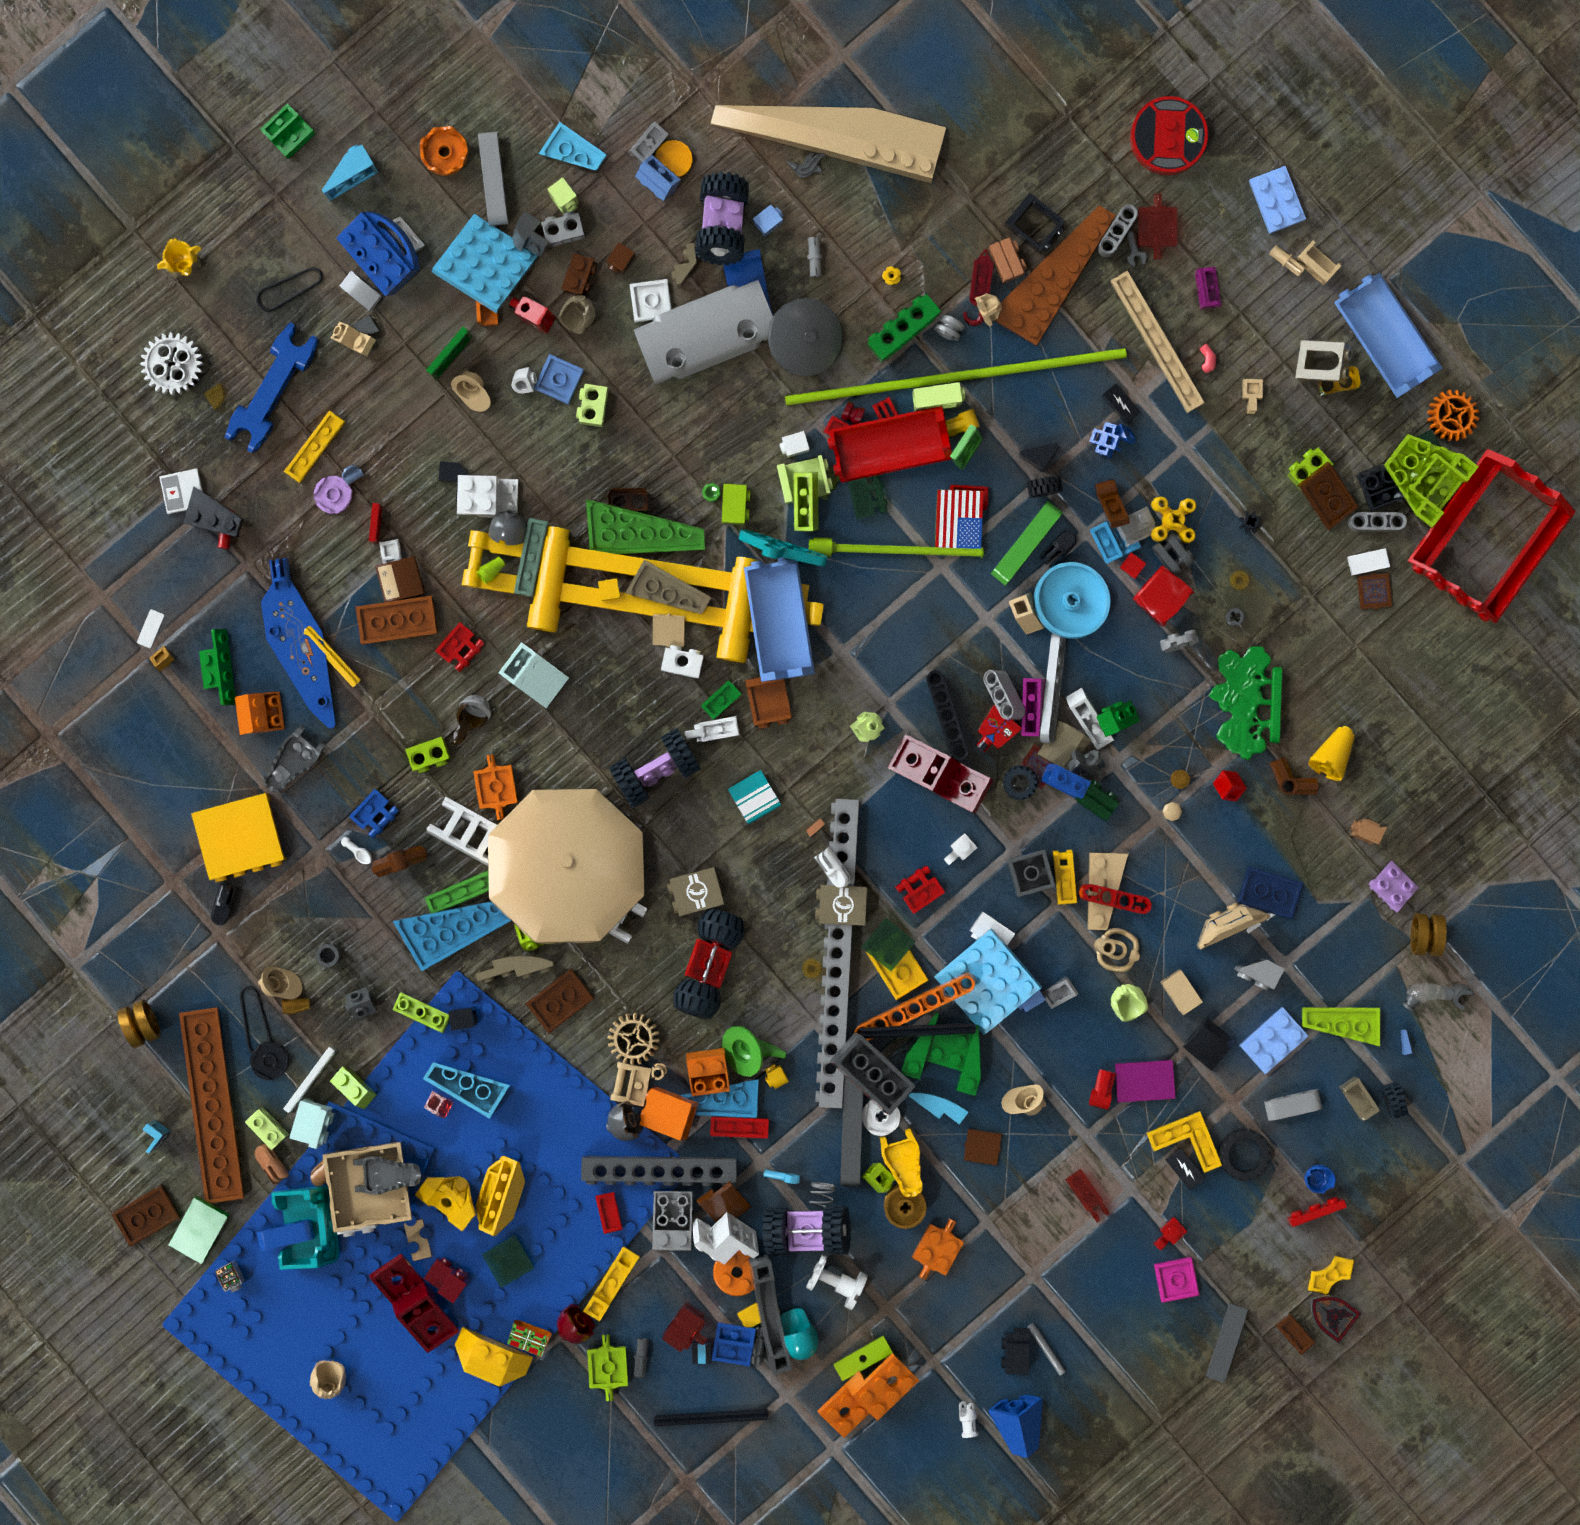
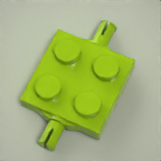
M602 1334L603 1346L587 1349L589 1388L604 1389L606 1401H609V1393L610 1401H613V1389L628 1386L626 1346L610 1345V1334H606V1338L605 1334Z

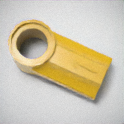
M974 409L962 412L957 417L946 420L949 437L962 432L965 433L970 424L976 428L980 427Z

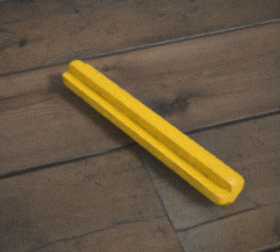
M311 626L305 628L303 634L308 635L326 654V659L352 687L358 685L361 679Z

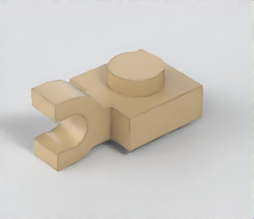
M1243 379L1242 399L1248 400L1247 414H1255L1257 411V400H1262L1263 379Z

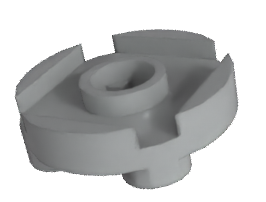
M1196 630L1187 631L1182 636H1179L1178 633L1167 636L1168 639L1160 641L1162 652L1165 651L1166 653L1184 649L1188 643L1190 646L1197 644L1199 638Z

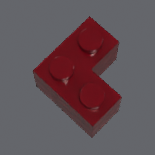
M438 1257L424 1279L439 1289L437 1293L454 1303L471 1278L468 1277L469 1274L464 1269H456L452 1266L453 1263L449 1259Z

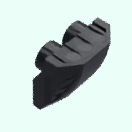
M1385 463L1364 470L1356 475L1370 512H1374L1394 502L1406 500L1385 468Z
M1207 1017L1205 1022L1197 1029L1198 1031L1182 1047L1212 1071L1236 1041Z

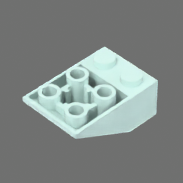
M522 642L499 671L500 675L545 708L549 706L569 679V677Z

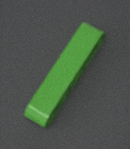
M1047 501L995 567L991 575L1006 586L1063 512Z

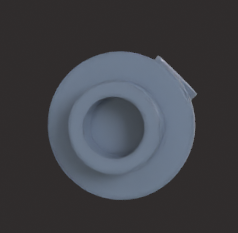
M356 465L347 466L342 472V478L347 485L364 476L361 469Z

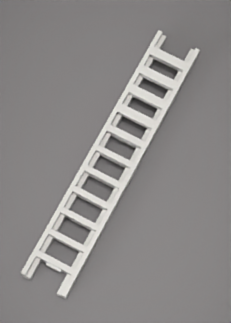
M445 797L442 806L454 812L444 831L430 824L426 829L427 833L489 866L488 855L484 853L488 848V834L497 825ZM463 817L471 823L461 840L453 837L451 833L459 819ZM479 826L486 830L487 833L478 849H475L468 845V842ZM637 903L631 911L643 917L647 908ZM624 916L609 934L628 944L632 935L618 928L619 924L623 923L626 917Z

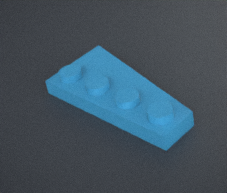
M759 1079L729 1085L730 1091L693 1097L691 1093H687L681 1096L699 1103L695 1115L757 1118Z

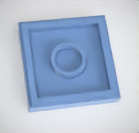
M549 354L534 386V390L569 405L585 370Z

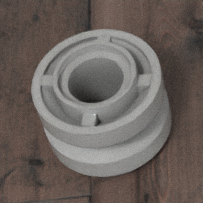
M941 315L939 318L941 324H936L934 330L946 339L958 341L960 338L958 331L962 332L965 326L954 317Z

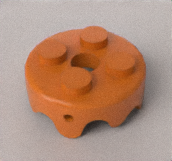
M435 127L425 137L421 138L420 157L426 168L432 173L440 176H449L457 173L464 167L468 158V146L464 137L454 127ZM443 147L450 149V153L446 157L439 155V151Z
M738 1250L725 1264L715 1261L713 1276L719 1289L731 1296H743L753 1291L754 1286L748 1261L752 1257L746 1256ZM734 1267H740L743 1270V1274L740 1277L732 1275L731 1271Z

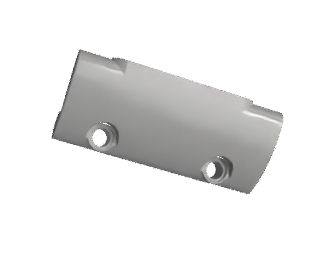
M756 280L741 287L736 285L726 287L659 314L653 319V322L634 329L653 381L657 385L672 379L671 377L673 376L677 379H682L757 349L762 340H768V330L773 316L760 283Z

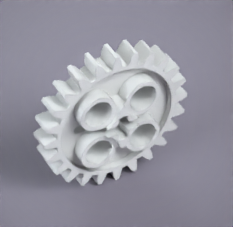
M170 332L169 338L164 333L161 340L155 337L156 343L153 344L149 341L148 343L151 348H144L147 355H141L145 359V362L140 363L141 366L145 367L141 373L148 374L144 380L150 381V387L156 385L155 390L157 392L162 389V393L165 395L168 390L172 396H174L175 390L180 395L183 388L189 391L188 385L190 384L195 387L193 380H200L196 376L197 373H203L198 368L204 365V363L198 361L203 356L196 354L200 349L198 347L193 348L195 343L193 341L188 343L189 338L186 336L181 340L182 337L179 333L175 338L172 332ZM164 348H168L169 354L162 357L161 351ZM187 353V359L181 362L179 359L180 355ZM174 361V362L176 363L175 366L172 365V366L170 367V366L168 365L169 362L172 363V362ZM164 367V373L157 375V368ZM178 371H182V378L175 380V374Z

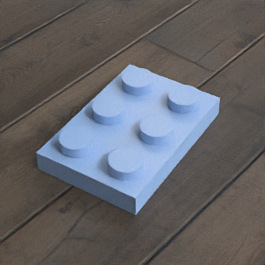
M1286 166L1249 180L1269 234L1306 220Z
M1281 1007L1240 1043L1239 1046L1260 1070L1266 1074L1303 1042L1308 1035L1288 1012Z

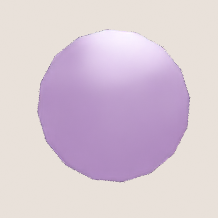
M328 476L316 484L314 499L322 511L329 514H339L350 506L352 489L350 485L345 483L343 478Z

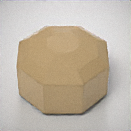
M1170 802L1164 805L1162 813L1165 819L1174 821L1180 818L1182 810L1179 804Z

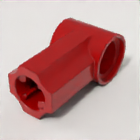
M1099 1069L1095 1088L1092 1089L1089 1099L1090 1106L1109 1109L1112 1099L1111 1090L1116 1073Z

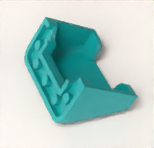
M328 1186L271 1192L272 1205L276 1210H283L284 1224L311 1219L315 1239L287 1245V1248L282 1249L278 1255L280 1270L319 1268L337 1262L339 1258L337 1232L334 1233Z

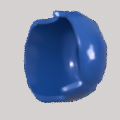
M1317 1164L1306 1171L1304 1182L1313 1193L1324 1194L1330 1188H1334L1336 1177L1330 1168Z

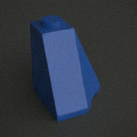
M1026 1394L1019 1396L1020 1400H1013L1011 1402H1008V1399L1000 1400L989 1409L990 1416L1011 1453L1023 1458L1030 1457L1039 1449L1042 1398Z

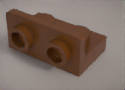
M573 253L561 290L579 296H584L585 293L588 294L591 282H589L590 276H594L597 269L595 259Z

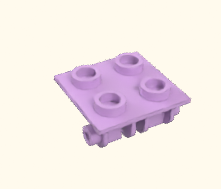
M1392 860L1375 879L1369 882L1370 889L1379 894L1378 897H1382V901H1386L1390 909H1394L1396 912L1403 907L1419 888Z

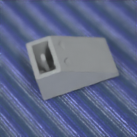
M654 1191L653 1251H692V1192Z

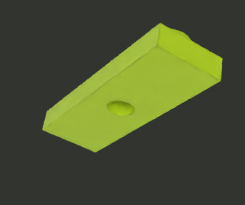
M400 992L392 1009L443 1034L450 1022L449 1014Z
M883 1335L836 1361L833 1365L841 1380L844 1381L855 1375L858 1371H862L891 1355L893 1352ZM861 1355H865L867 1358L866 1360L862 1361L859 1359V1357Z

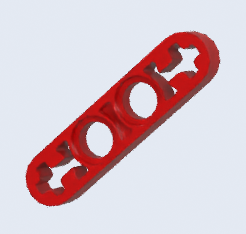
M1084 884L1079 890L1082 900L1138 914L1148 913L1152 906L1151 901L1147 897L1094 884ZM1090 889L1092 892H1097V896H1088L1085 891ZM1106 891L1111 895L1109 902H1104L1102 899V895ZM1125 895L1127 896L1129 901L1128 904L1123 907L1120 904V899L1122 896ZM1143 901L1145 908L1133 904L1134 902L1142 903Z

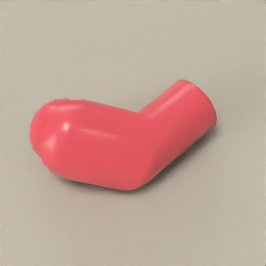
M1205 344L1199 350L1206 358L1205 363L1202 365V370L1205 373H1209L1215 369L1217 357L1209 345Z

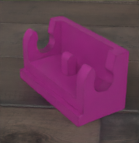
M1216 268L1197 269L1195 271L1200 310L1221 307Z

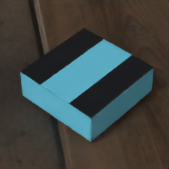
M692 1343V1364H711V1343Z

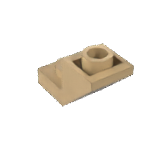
M339 322L334 328L331 336L332 340L366 357L376 341L371 336L363 334L342 322Z

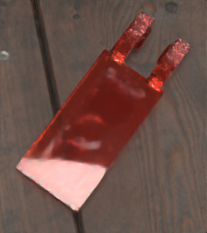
M1081 1168L1065 1179L1086 1211L1090 1212L1096 1222L1100 1221V1217L1092 1209L1099 1204L1106 1216L1110 1214L1103 1204L1102 1198Z

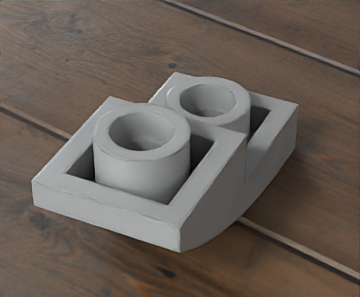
M352 271L349 272L340 284L342 289L369 311H372L383 297Z

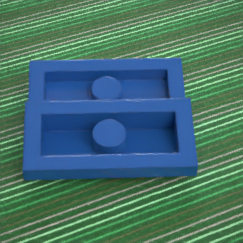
M718 1322L712 1360L750 1366L756 1328Z

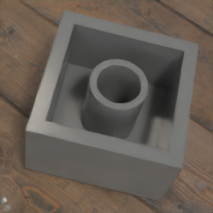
M1045 849L1006 860L1017 897L1055 887Z

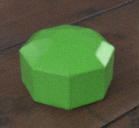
M714 483L706 484L702 490L703 498L708 502H715L721 496L719 486Z

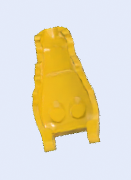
M911 1128L905 1129L906 1140L889 1145L885 1136L879 1137L884 1163L897 1181L902 1195L907 1198L919 1195L923 1191L920 1177V1149Z

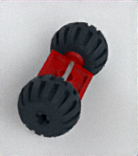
M708 909L700 917L697 929L701 939H696L684 974L695 980H683L676 987L673 996L674 1006L677 1010L701 1019H711L720 1008L721 997L717 989L721 988L732 956V952L723 948L733 949L737 947L745 935V925L741 918L718 909Z

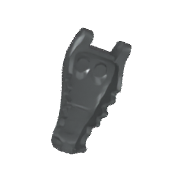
M302 724L281 744L271 769L262 779L265 787L273 793L281 792L288 783L309 770L318 761L326 747V744L323 742L316 746L303 735L306 727Z
M379 1156L353 1159V1165H363L364 1185L355 1186V1192L379 1195L406 1186H416L420 1183L421 1171L417 1164L401 1163Z

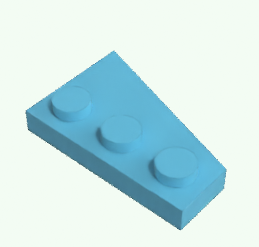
M561 122L558 123L539 152L540 155L598 171L607 157V154Z

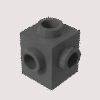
M368 987L346 995V1011L348 1014H352L355 1020L377 1012L374 998Z

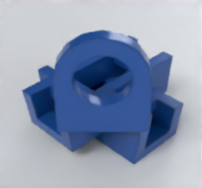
M1105 422L1103 430L1094 428L1089 442L1097 445L1095 450L1097 454L1105 455L1111 459L1114 450L1121 452V449L1117 448L1120 440L1133 444L1136 442V438L1129 427L1123 424L1115 425ZM1097 433H1100L1098 440L1095 441ZM1109 437H1112V438H1111V441H1110V444L1108 445L1107 443H1108Z

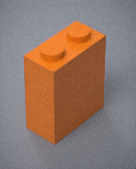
M659 1087L651 1088L646 1094L645 1100L647 1102L645 1108L640 1113L641 1121L639 1125L680 1141L686 1140L699 1103Z

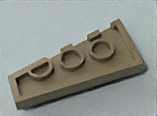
M646 560L643 561L626 591L628 595L701 615L711 600L710 596Z

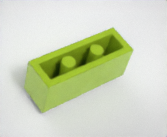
M818 472L794 473V531L818 530Z

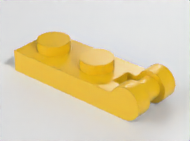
M1072 849L1066 850V852L1053 851L1057 905L1077 903ZM1067 859V865L1060 866V860Z

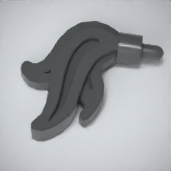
M810 153L802 165H798L795 162L792 163L791 161H787V164L791 166L790 168L795 171L798 177L806 178L814 172L821 173V168L817 164L825 157V154L819 153L812 158L814 153Z

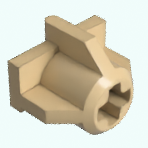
M986 293L975 299L979 312L985 323L990 327L993 325L992 321L998 319L1002 305L997 296Z

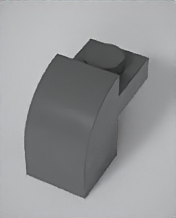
M524 212L518 219L512 240L519 251L522 252L524 248H527L532 253L542 257L546 252L549 241L537 234L541 221L527 212Z

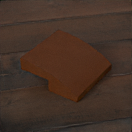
M730 1181L718 1191L714 1192L711 1189L697 1200L698 1204L715 1222L726 1212L736 1218L752 1208L750 1203Z

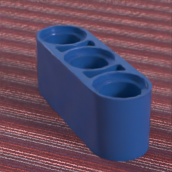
M311 1219L256 1232L260 1251L315 1239Z

